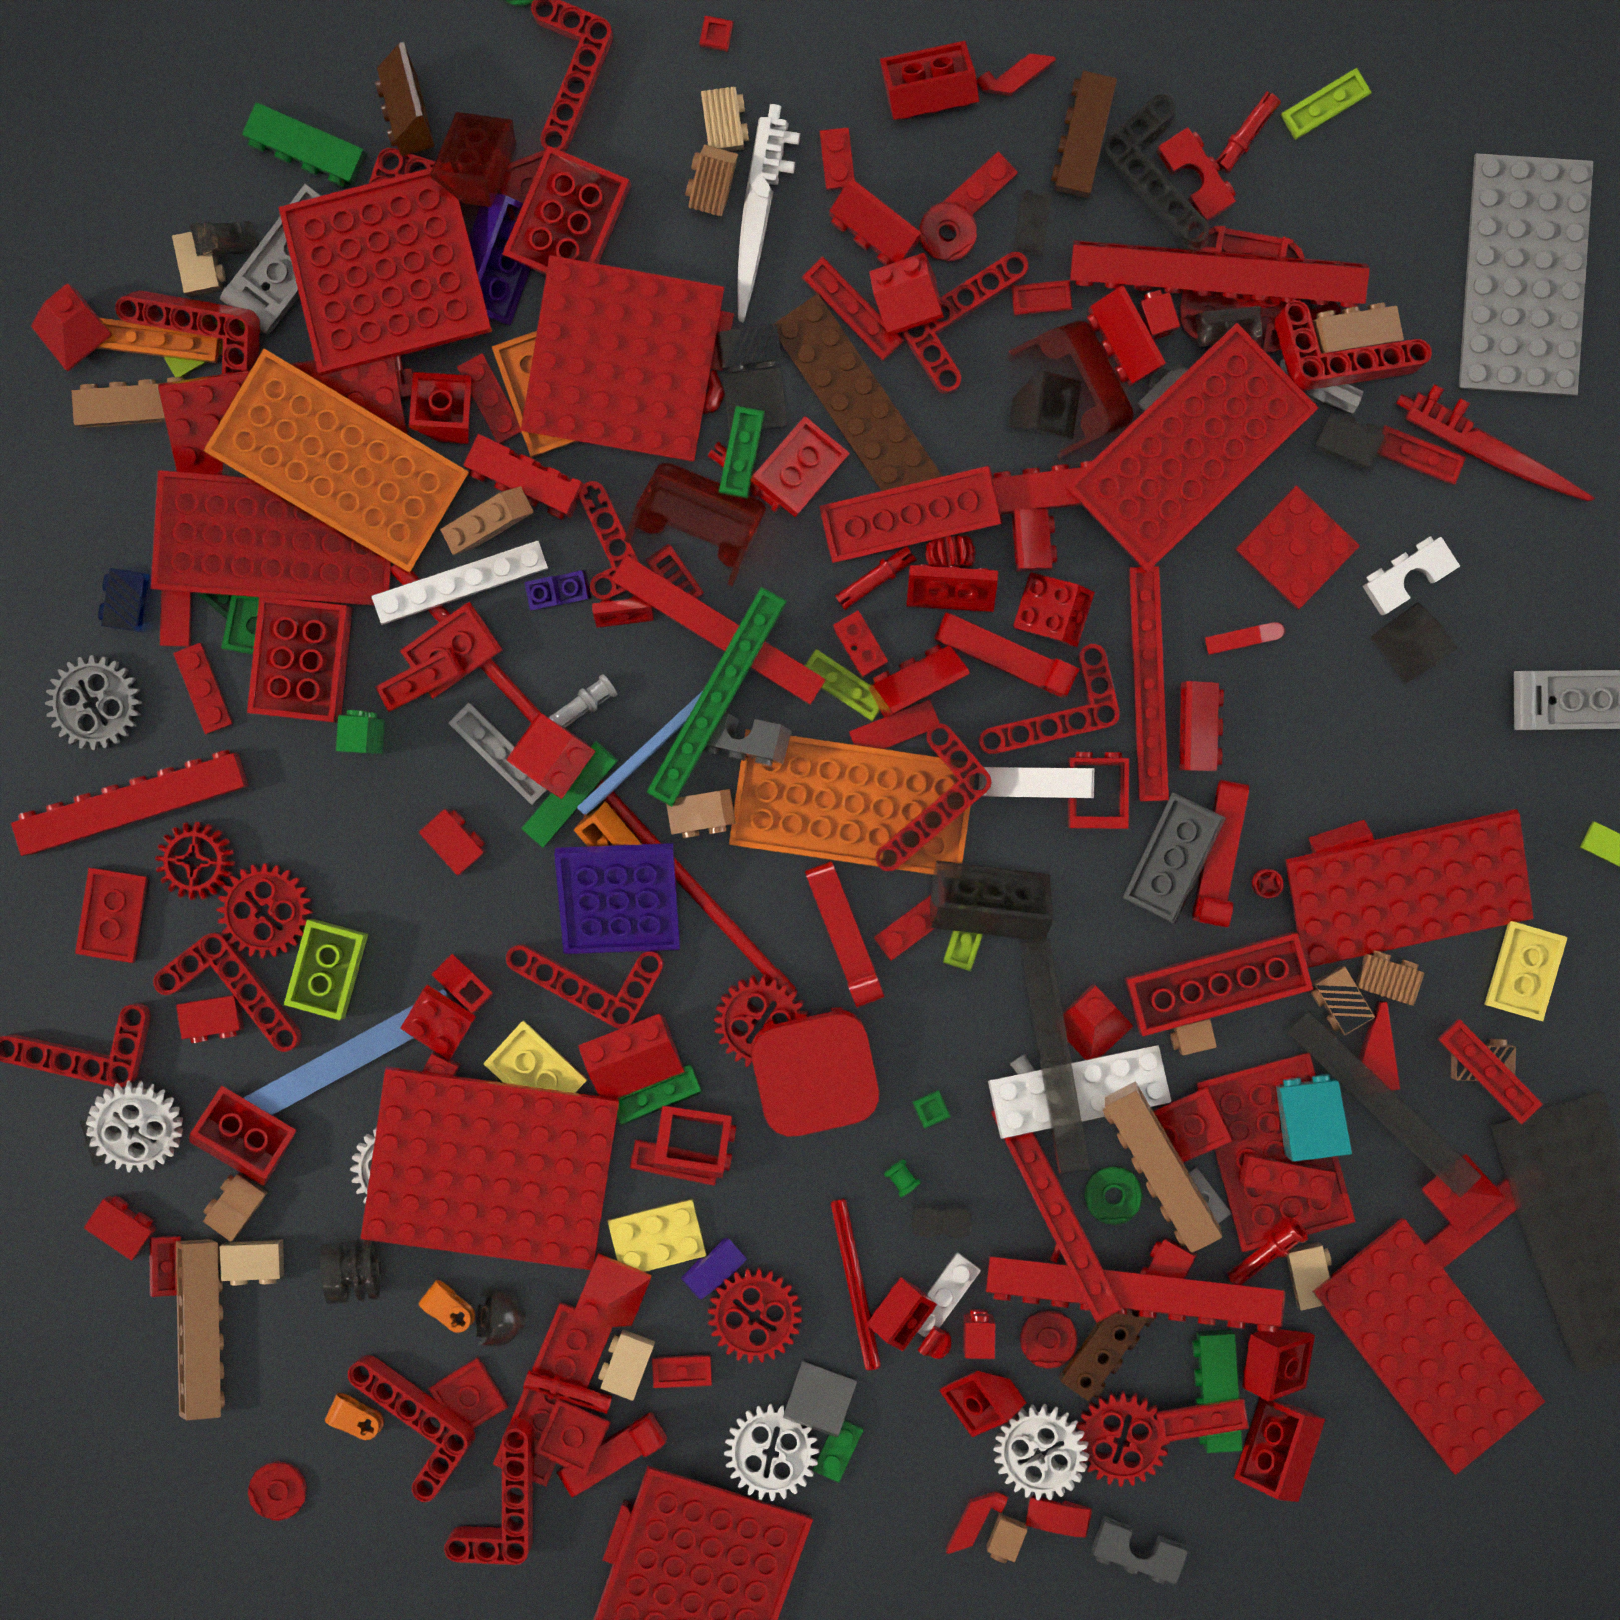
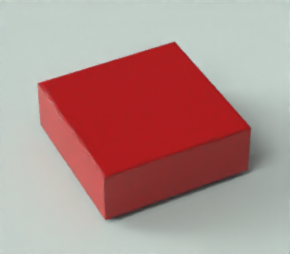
M705 15L699 46L728 52L734 22Z

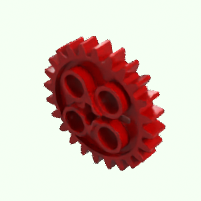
M268 863L263 864L261 871H259L256 864L251 865V874L247 870L241 869V879L231 876L230 879L234 885L223 886L228 895L218 896V899L224 902L225 905L224 907L216 908V911L224 913V917L217 922L221 924L226 923L227 928L221 933H231L233 935L229 944L237 941L240 942L239 952L249 947V956H254L257 950H259L261 958H266L268 950H270L272 956L276 957L279 953L278 947L285 953L289 952L288 942L294 946L299 944L295 936H303L304 930L301 927L302 925L305 926L307 919L304 917L307 914L313 913V910L305 908V904L312 901V899L303 898L302 896L307 887L298 888L296 886L300 881L299 877L292 880L289 879L291 870H286L283 874H280V865H275L272 871H270ZM262 882H267L271 886L272 892L268 898H263L259 894L258 889ZM247 891L252 893L261 906L269 905L268 914L283 926L282 930L277 928L269 916H260L261 907L246 895ZM242 902L247 903L251 909L250 915L247 918H242L238 914L237 909ZM282 903H287L292 909V914L288 919H283L279 915L278 910ZM262 923L267 924L271 930V934L267 939H262L258 935L257 930Z
M765 974L760 982H757L756 977L752 975L749 978V984L742 978L738 982L739 989L731 985L728 989L731 995L724 993L721 997L725 1004H718L716 1010L722 1014L716 1015L714 1021L722 1025L715 1029V1033L724 1034L719 1044H729L725 1053L729 1054L735 1051L737 1053L735 1062L739 1061L742 1057L746 1058L745 1067H748L752 1062L751 1043L747 1042V1038L772 1001H775L777 1005L765 1024L774 1021V1024H778L775 1019L776 1013L785 1014L788 1021L805 1018L809 1014L808 1011H800L799 1009L805 1001H795L794 999L798 991L795 990L788 993L789 983L786 982L782 987L778 986V977H775L772 983H768ZM751 997L761 998L764 1002V1007H754L751 1003ZM735 1021H745L748 1025V1030L740 1031L736 1027Z
M748 1267L743 1277L738 1271H735L734 1281L729 1278L724 1279L727 1287L718 1286L716 1288L720 1297L711 1296L710 1301L717 1305L716 1307L708 1308L707 1312L715 1315L714 1318L708 1320V1325L717 1326L711 1335L712 1337L721 1336L717 1345L720 1347L727 1344V1355L731 1354L734 1350L737 1351L738 1361L745 1354L748 1356L749 1363L752 1362L754 1356H758L760 1362L763 1363L767 1353L774 1360L776 1349L783 1354L786 1352L784 1342L793 1345L794 1340L790 1333L799 1334V1329L793 1325L794 1323L802 1322V1317L794 1315V1313L802 1310L801 1305H793V1302L798 1299V1294L789 1295L788 1292L791 1290L792 1284L783 1287L781 1285L783 1281L782 1275L776 1280L772 1279L773 1270H770L766 1276H762V1269L758 1267L756 1275H752ZM748 1288H754L759 1292L760 1297L756 1301L750 1302L744 1298L743 1293ZM738 1299L751 1312H755L757 1309L760 1310V1318L774 1325L776 1331L770 1330L758 1318L751 1321L749 1319L750 1313L746 1309L734 1304L733 1300ZM772 1305H778L783 1309L784 1313L780 1318L773 1319L768 1315L767 1309ZM730 1312H738L743 1320L738 1325H732L727 1321L726 1316ZM754 1329H761L766 1333V1339L762 1342H755L751 1339L750 1333Z
M1122 1390L1120 1398H1116L1115 1394L1111 1391L1108 1401L1100 1395L1098 1406L1092 1402L1089 1403L1091 1413L1082 1411L1081 1417L1086 1422H1078L1076 1428L1085 1432L1080 1441L1088 1442L1087 1448L1082 1451L1088 1453L1089 1458L1081 1462H1090L1087 1467L1088 1473L1095 1469L1098 1470L1097 1480L1101 1479L1104 1475L1108 1476V1485L1113 1482L1114 1478L1118 1479L1120 1487L1123 1486L1124 1479H1128L1132 1486L1135 1485V1477H1139L1143 1482H1146L1145 1472L1155 1475L1156 1470L1153 1465L1163 1466V1460L1159 1455L1168 1456V1449L1162 1445L1170 1444V1442L1161 1443L1157 1416H1155L1158 1406L1154 1405L1148 1408L1147 1397L1138 1402L1137 1393L1135 1392L1131 1399H1127L1124 1390ZM1109 1415H1115L1120 1419V1423L1116 1426H1109L1104 1419ZM1131 1415L1132 1418L1127 1428V1439L1123 1442L1119 1461L1115 1463L1113 1458L1118 1447V1438L1121 1437L1126 1416ZM1137 1424H1144L1147 1426L1148 1432L1138 1435L1133 1431V1427ZM1104 1442L1108 1443L1112 1450L1109 1453H1101L1096 1449V1446ZM1134 1451L1139 1454L1140 1458L1136 1462H1129L1125 1459L1124 1455L1127 1452Z

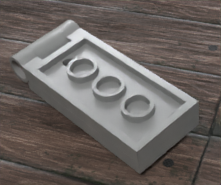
M304 184L290 204L321 195ZM281 216L220 296V300L228 306L254 311L260 320V330L266 335L274 330L280 319L284 318L300 296ZM270 285L269 290L265 291V286Z
M1620 670L1514 671V730L1620 729ZM1549 697L1553 698L1552 704H1550L1548 701Z

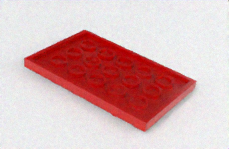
M1309 1052L1195 1082L1197 1090L1209 1086L1234 1139L1232 1142L1214 1149L1242 1252L1261 1248L1267 1243L1269 1235L1272 1233L1277 1234L1287 1226V1222L1290 1219L1297 1220L1303 1226L1307 1235L1356 1222L1338 1156L1293 1162L1284 1154L1276 1085H1283V1080L1289 1078H1301V1082L1313 1081L1312 1076L1316 1074ZM1244 1154L1270 1157L1278 1161L1298 1165L1303 1163L1331 1168L1336 1172L1331 1202L1243 1186L1239 1181Z

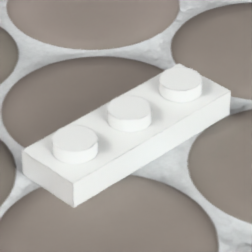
M957 1252L926 1294L938 1305L918 1331L925 1338L933 1326L940 1328L981 1272L978 1266Z

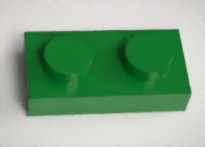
M844 1419L838 1438L828 1434L818 1455V1464L813 1466L812 1471L839 1483L861 1437L863 1428Z

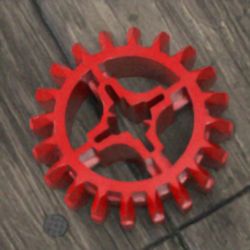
M188 822L183 823V832L178 827L172 828L175 838L169 834L164 835L163 838L169 844L168 846L159 844L157 847L160 851L165 852L164 856H155L156 861H163L164 866L157 867L156 871L166 872V876L162 877L160 881L161 883H166L171 880L172 883L168 887V891L173 892L179 887L178 897L183 898L188 891L189 900H196L197 892L202 900L207 899V889L212 895L218 894L215 884L223 888L227 883L221 877L230 878L233 875L231 871L226 870V866H235V861H227V856L233 855L234 850L224 849V846L228 845L230 840H218L223 833L221 830H217L211 835L213 829L211 824H207L202 831L201 822H195L192 831L191 825ZM192 837V844H189L187 853L184 855H174L179 844L185 839ZM201 838L212 845L217 858L209 857L205 854ZM193 853H196V858L208 861V863L196 865L197 869H195L193 863L183 861L182 859L195 857ZM174 864L181 865L186 869L189 883L179 877ZM216 867L213 876L207 882L198 885V880L201 878L204 868Z

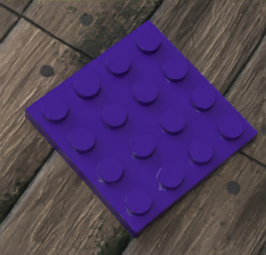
M673 843L555 848L554 856L563 954L680 950Z

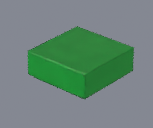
M939 1089L912 1101L924 1129L951 1117Z

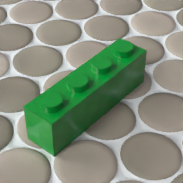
M257 102L242 133L249 141L248 146L260 152H264L265 148L276 152L274 157L288 164L292 160L301 163V169L317 176L318 172L324 173L329 176L328 181L344 187L345 183L354 186L367 156L364 149Z
M347 710L346 716L338 715L336 751L383 754L385 719H378V713L359 710Z
M1232 1329L1197 1331V1340H1192L1194 1358L1198 1357L1199 1369H1194L1195 1386H1200L1201 1398H1196V1405L1238 1399L1235 1333ZM1241 1430L1198 1437L1199 1445H1204L1207 1453L1242 1451Z

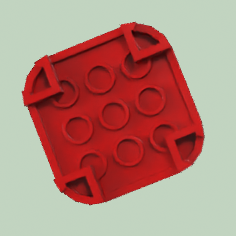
M1214 226L1203 231L1195 239L1191 250L1305 259L1301 248L1290 238L1285 236L1279 238L1225 228L1226 226ZM1182 289L1179 306V324L1183 333L1192 341L1213 346L1238 323L1268 355L1281 350L1275 327V318L1288 304V302L1281 301V297L1270 296L1269 300L1263 301L1252 299V295L1240 294V298H1227L1222 296L1223 292L1212 291L1209 296L1193 294V290ZM1288 314L1290 319L1296 322L1295 318Z
M842 1007L831 1008V1012L774 1024V1021L764 1024L763 1028L755 1035L751 1043V1058L764 1116L768 1125L776 1133L787 1137L802 1136L858 1123L867 1119L875 1111L879 1102V1089L868 1036L861 1019L853 1013L843 1010Z

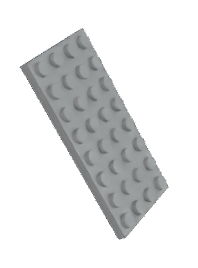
M1478 153L1474 155L1459 389L1563 396L1578 395L1593 161Z

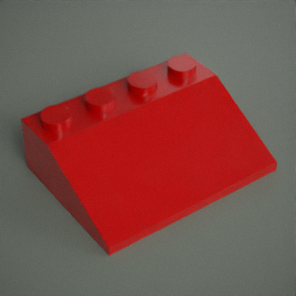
M547 146L502 255L545 276L549 255L599 264L630 191L631 183L629 179Z
M259 597L247 713L338 723V715L342 713L353 607Z

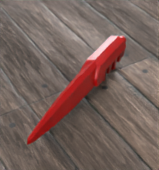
M1436 384L1433 385L1427 396L1418 392L1413 400L1401 393L1396 401L1397 405L1408 410L1406 420L1497 468L1585 501H1593L1595 497L1533 458L1477 427L1473 428L1474 422L1463 417L1470 405L1466 400L1460 398L1453 411L1438 403L1437 401L1444 389Z

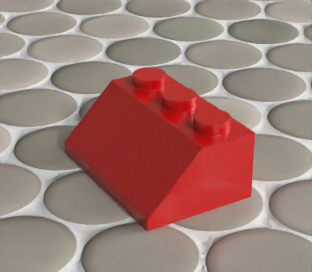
M966 41L880 59L893 120L908 119L915 115L929 112L936 113L943 109L957 106L964 107L971 103L979 102L976 73Z
M852 178L846 183L829 210V216L833 218L830 222L840 231L845 232L847 229L856 237L853 240L863 249L868 250L869 247L879 254L876 258L885 266L908 258L920 242L921 232Z
M1124 285L1089 307L1088 312L1090 315L1087 316V320L1093 331L1099 330L1104 339L1101 342L1102 348L1108 357H1114L1118 365L1115 367V371L1122 383L1127 381L1129 387L1163 368L1166 362Z
M940 644L924 652L925 658L916 662L913 657L898 665L901 669L900 671L890 675L887 670L873 678L875 683L868 688L884 719L970 674L966 665L950 645L942 649Z
M1196 681L1181 683L1179 770L1217 771V765H1222L1223 752L1222 748H1218V736L1223 735V719L1218 718V707H1223L1224 690L1219 689V683Z
M661 1014L654 1015L578 1045L588 1075L598 1095L601 1097L618 1099L685 1073L666 1019Z
M221 1085L191 1131L189 1142L255 1182L265 1186L297 1130Z
M1260 1397L1234 1479L1277 1500L1299 1502L1325 1418L1278 1400L1267 1401Z

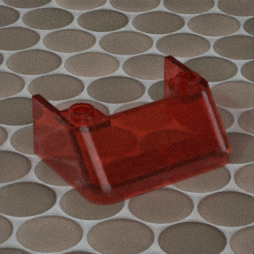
M1078 320L1062 325L1009 350L1007 355L1009 362L1038 347L1041 348L1045 356L1051 359H1059L1071 354L1097 405L1087 410L1081 418L1080 425L1086 438L1060 450L1057 455L1059 460L1125 428L1132 421L1134 415L1133 408L1099 340L1087 322Z
M662 463L656 468L635 506L624 542L630 543L638 528L646 533L653 534L663 531L666 525L674 527L719 546L717 552L719 560L724 565L733 567L727 585L733 587L758 532L766 507L760 500L749 495L748 499L721 494L719 493L720 483L677 465Z

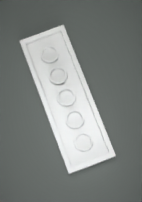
M1159 1045L988 1081L1001 1139L1105 1117L1103 1109L1106 1108L1105 1097L1135 1081L1150 1107L1172 1102Z

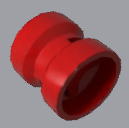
M1261 869L1253 875L1251 887L1260 897L1274 898L1282 892L1284 881L1277 871Z

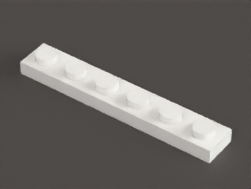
M535 541L373 595L372 600L380 623L384 625L548 570L539 541Z

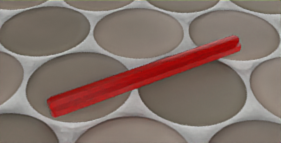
M837 1199L831 1202V1208L866 1370H876L881 1366L874 1331L867 1325L871 1317L847 1202L845 1199Z

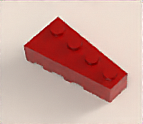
M480 434L477 435L463 464L465 468L469 469V476L481 482L488 478L496 482L494 488L502 492L521 486L531 506L536 507L540 503L548 507V514L561 520L564 515L572 518L580 501L579 493L584 485L573 477L569 479L568 476L551 467H544L536 460L523 454L519 455L514 450Z

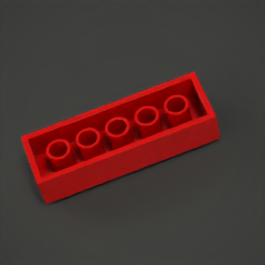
M1289 932L1124 978L1139 1033L1142 1036L1313 990L1297 932Z

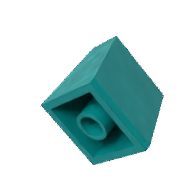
M1330 1074L1312 1076L1313 1081L1301 1082V1078L1284 1079L1283 1085H1276L1284 1154L1293 1162L1352 1154L1339 1081L1335 1078L1330 1079Z

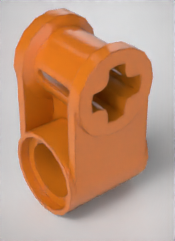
M435 1280L418 1302L419 1306L427 1314L436 1318L449 1330L456 1333L465 1331L475 1320L476 1313L474 1308L440 1280ZM462 1312L465 1316L463 1321L459 1323L456 1321L457 1314Z
M337 1393L327 1413L325 1422L333 1428L345 1431L359 1439L371 1440L382 1430L384 1417L378 1410L359 1402L352 1396ZM367 1419L372 1421V1428L370 1430L366 1428L367 1423L365 1421Z

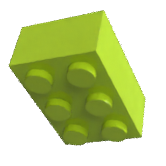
M316 919L307 920L284 1005L336 1020L345 1019L368 934Z

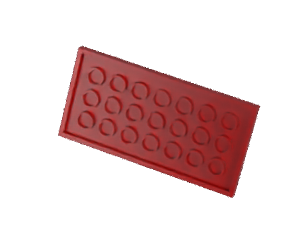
M1236 323L1082 470L1066 488L1133 559L1148 572L1299 428L1318 407L1250 335Z
M394 357L322 376L318 373L315 360L290 363L409 435ZM251 370L158 385L177 472L247 477L203 450Z
M158 470L150 589L375 606L372 600L373 595L389 590L391 568L389 560L247 477Z
M1517 809L1285 859L1297 933L1307 968L1373 954L1374 950L1383 952L1507 925L1510 921L1520 922L1534 919L1520 813Z
M1404 1218L1397 1221L1329 1276L1328 1280L1312 1291L1446 1466L1455 1475L1545 1402Z

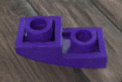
M586 570L524 582L530 611L592 599Z
M724 1238L705 1259L699 1258L682 1276L681 1280L698 1299H703L720 1286L724 1279H728L747 1258L730 1239Z

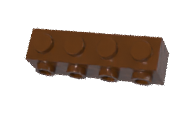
M1083 70L1081 78L1074 79L1071 95L1076 96L1074 108L1068 106L1064 124L1069 125L1067 136L1061 135L1058 153L1063 155L1061 164H1055L1051 181L1056 182L1054 191L1089 198L1117 78Z
M1127 1310V1315L1114 1314L1097 1323L1060 1373V1381L1088 1402L1093 1396L1097 1398L1106 1386L1104 1380L1109 1373L1115 1374L1122 1365V1355L1127 1349L1131 1351L1140 1340L1138 1333L1143 1326L1149 1327L1155 1318L1139 1317V1311Z

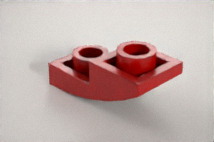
M1036 1495L1030 1497L1025 1525L1052 1533L1086 1538L1092 1508L1066 1500L1062 1503L1043 1497L1037 1500Z

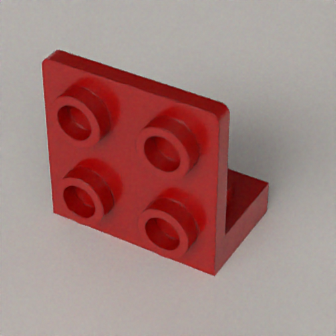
M1031 572L1013 627L1078 648L1095 592L1079 584Z

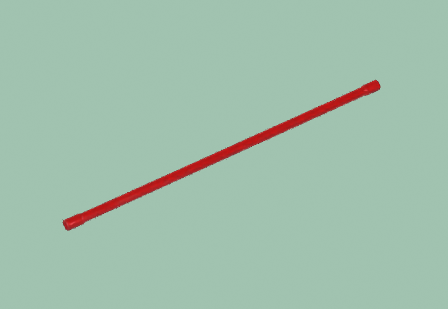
M395 564L390 568L391 574L402 586L420 580L412 570L409 573ZM443 605L427 610L438 622H441L450 615ZM492 659L482 664L480 668L532 723L540 712L537 707ZM603 779L593 791H595L604 782ZM614 791L603 800V802L606 801L642 844H662ZM674 857L676 881L752 964L763 975L767 976L768 983H772L774 978L778 977V986L782 987L788 982L787 992L791 993L796 989L794 984L780 969L776 968Z

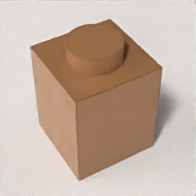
M1210 1019L1174 1028L1175 1032L1170 1033L1173 1049H1179L1181 1055L1217 1048Z
M999 1513L986 1545L987 1552L991 1553L990 1557L1002 1563H1007V1560L1015 1563L1027 1533L1026 1523Z

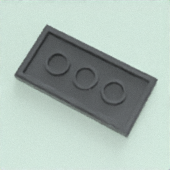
M1172 792L1123 898L1176 924L1226 818Z

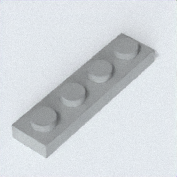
M468 703L449 722L531 805L547 791V789L506 760L515 746L471 703Z

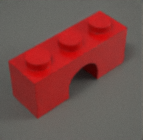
M1189 127L1159 145L1156 153L1171 176L1183 169L1193 170L1200 176L1201 188L1190 195L1187 201L1204 225L1234 205L1236 202L1234 199L1236 192L1228 181L1223 182L1218 174L1220 168L1216 160L1212 156L1207 157L1203 151L1204 143L1196 131L1192 133Z
M1245 1153L1239 1182L1247 1187L1331 1202L1336 1172L1331 1168L1303 1163L1302 1165L1292 1164L1270 1157Z

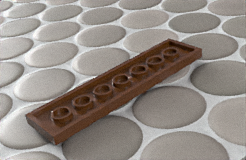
M816 294L772 324V332L775 326H777L780 344L881 491L943 477L819 294Z

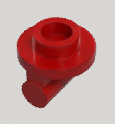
M933 1326L917 1350L924 1356L928 1355L934 1359H942L951 1349L950 1334L937 1326Z

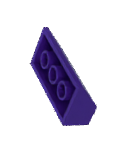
M485 191L469 240L488 317L510 326L531 268L502 255L516 222L510 219L507 206L513 209L515 216H518L523 203L506 195Z

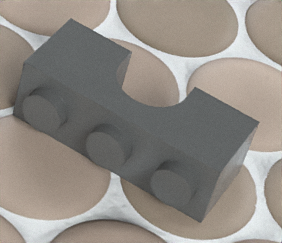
M725 713L703 751L719 756L720 751L729 753L728 757L740 761H745L746 757L756 758L755 763L772 767L773 762L784 763L792 730L781 724L755 719L750 734L743 739H738L737 726L739 719Z
M1105 1516L1102 1517L1091 1548L1093 1555L1097 1556V1561L1112 1566L1113 1563L1123 1565L1125 1571L1134 1575H1140L1141 1572L1151 1575L1153 1581L1163 1585H1168V1582L1177 1585L1188 1553L1185 1544L1158 1535L1151 1550L1138 1553L1129 1547L1133 1533L1131 1526Z

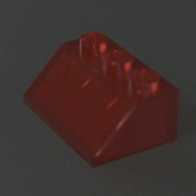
M456 112L430 173L431 178L462 203L492 207L516 147L512 119Z

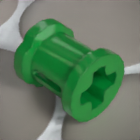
M901 1159L883 1173L897 1187L900 1198L914 1190L921 1183L919 1178L915 1179L905 1165L907 1163L905 1159Z

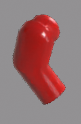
M716 370L709 373L708 391L703 408L704 414L717 411L725 396Z

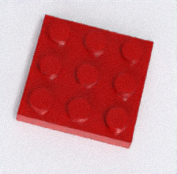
M1296 485L1235 550L1299 610L1360 545Z

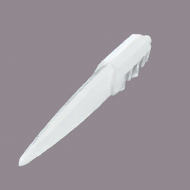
M770 104L768 117H760L758 120L745 194L738 261V319L742 323H744L763 248L770 206L772 204L774 192L769 185H778L779 171L794 173L795 162L781 160L784 155L783 147L784 143L799 145L800 133L786 131L789 124L787 120L779 119L781 106L776 104Z

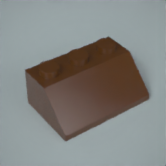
M402 42L377 67L380 80L375 81L379 97H384L386 104L381 105L385 121H390L392 128L387 129L391 146L397 145L401 156L435 147L418 76L405 43Z

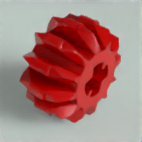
M957 535L932 540L926 545L925 554L928 565L933 567L957 566L959 568H968L975 563L976 552L970 537Z

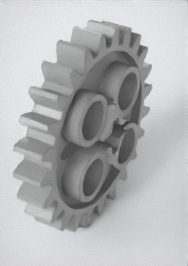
M90 655L88 663L84 657H78V666L73 662H67L69 671L58 669L57 671L62 678L60 680H50L56 686L55 690H46V693L53 696V700L45 702V705L53 706V711L46 715L47 717H56L57 719L51 727H62L58 736L63 738L70 735L68 741L70 745H74L79 740V748L85 749L88 742L90 743L91 750H97L99 742L103 748L107 749L109 748L110 739L115 744H119L120 739L118 735L121 734L128 737L129 732L126 727H136V723L131 720L132 716L141 715L140 712L134 710L135 705L142 704V701L134 699V695L138 694L140 689L131 688L136 679L132 677L125 678L129 671L127 668L117 671L119 666L117 661H113L108 666L107 657H102L99 664L96 656ZM97 675H101L105 681L104 687L99 691L93 687V679ZM81 680L84 681L88 694L80 686L79 682ZM72 690H76L80 696L79 702L74 706L68 702V695ZM89 695L92 698H98L99 701L96 702L97 709L89 708V704L92 702ZM112 700H116L120 706V710L115 716L110 715L107 710L108 704ZM100 713L108 721V724L106 726L103 724ZM87 715H91L95 721L94 727L89 731L83 727V719Z

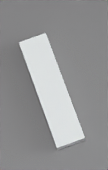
M984 767L989 773L992 783L990 789L983 796L1094 798V768ZM979 773L978 790H981L986 785V779Z

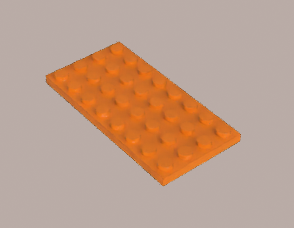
M263 349L203 450L409 573L469 473L467 470L266 349Z
M745 730V737L750 734L751 730ZM790 736L783 764L773 762L772 767L755 763L756 758L746 757L745 761H741L734 805L736 824L731 826L729 845L878 867L875 859L878 849L953 786L958 779L939 757ZM950 759L952 765L956 768H962L967 762ZM975 774L970 777L969 781L972 788L974 787ZM958 792L951 793L947 798V804L952 809H959L964 803L963 796ZM971 806L897 869L960 879ZM931 811L925 816V824L929 828H937L941 824L942 820L938 812ZM913 830L904 833L902 841L905 846L914 847L919 842V835ZM885 850L880 855V861L884 866H892L897 861V855L893 850Z

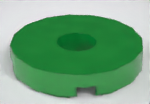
M1108 1166L1099 1169L1091 1175L1085 1186L1084 1198L1088 1210L1095 1218L1105 1224L1117 1225L1126 1223L1139 1211L1142 1205L1143 1192L1141 1184L1133 1173L1123 1167ZM1112 1187L1120 1189L1122 1193L1121 1199L1117 1203H1109L1105 1198L1107 1190Z

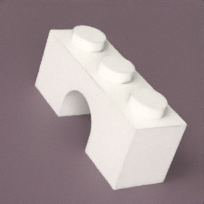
M1431 536L1416 545L1418 551L1408 556L1405 552L1391 561L1394 565L1392 568L1385 572L1380 568L1366 577L1369 582L1362 587L1381 616L1410 599L1404 588V578L1410 570L1422 572L1429 583L1432 584L1460 567L1442 537L1435 540Z

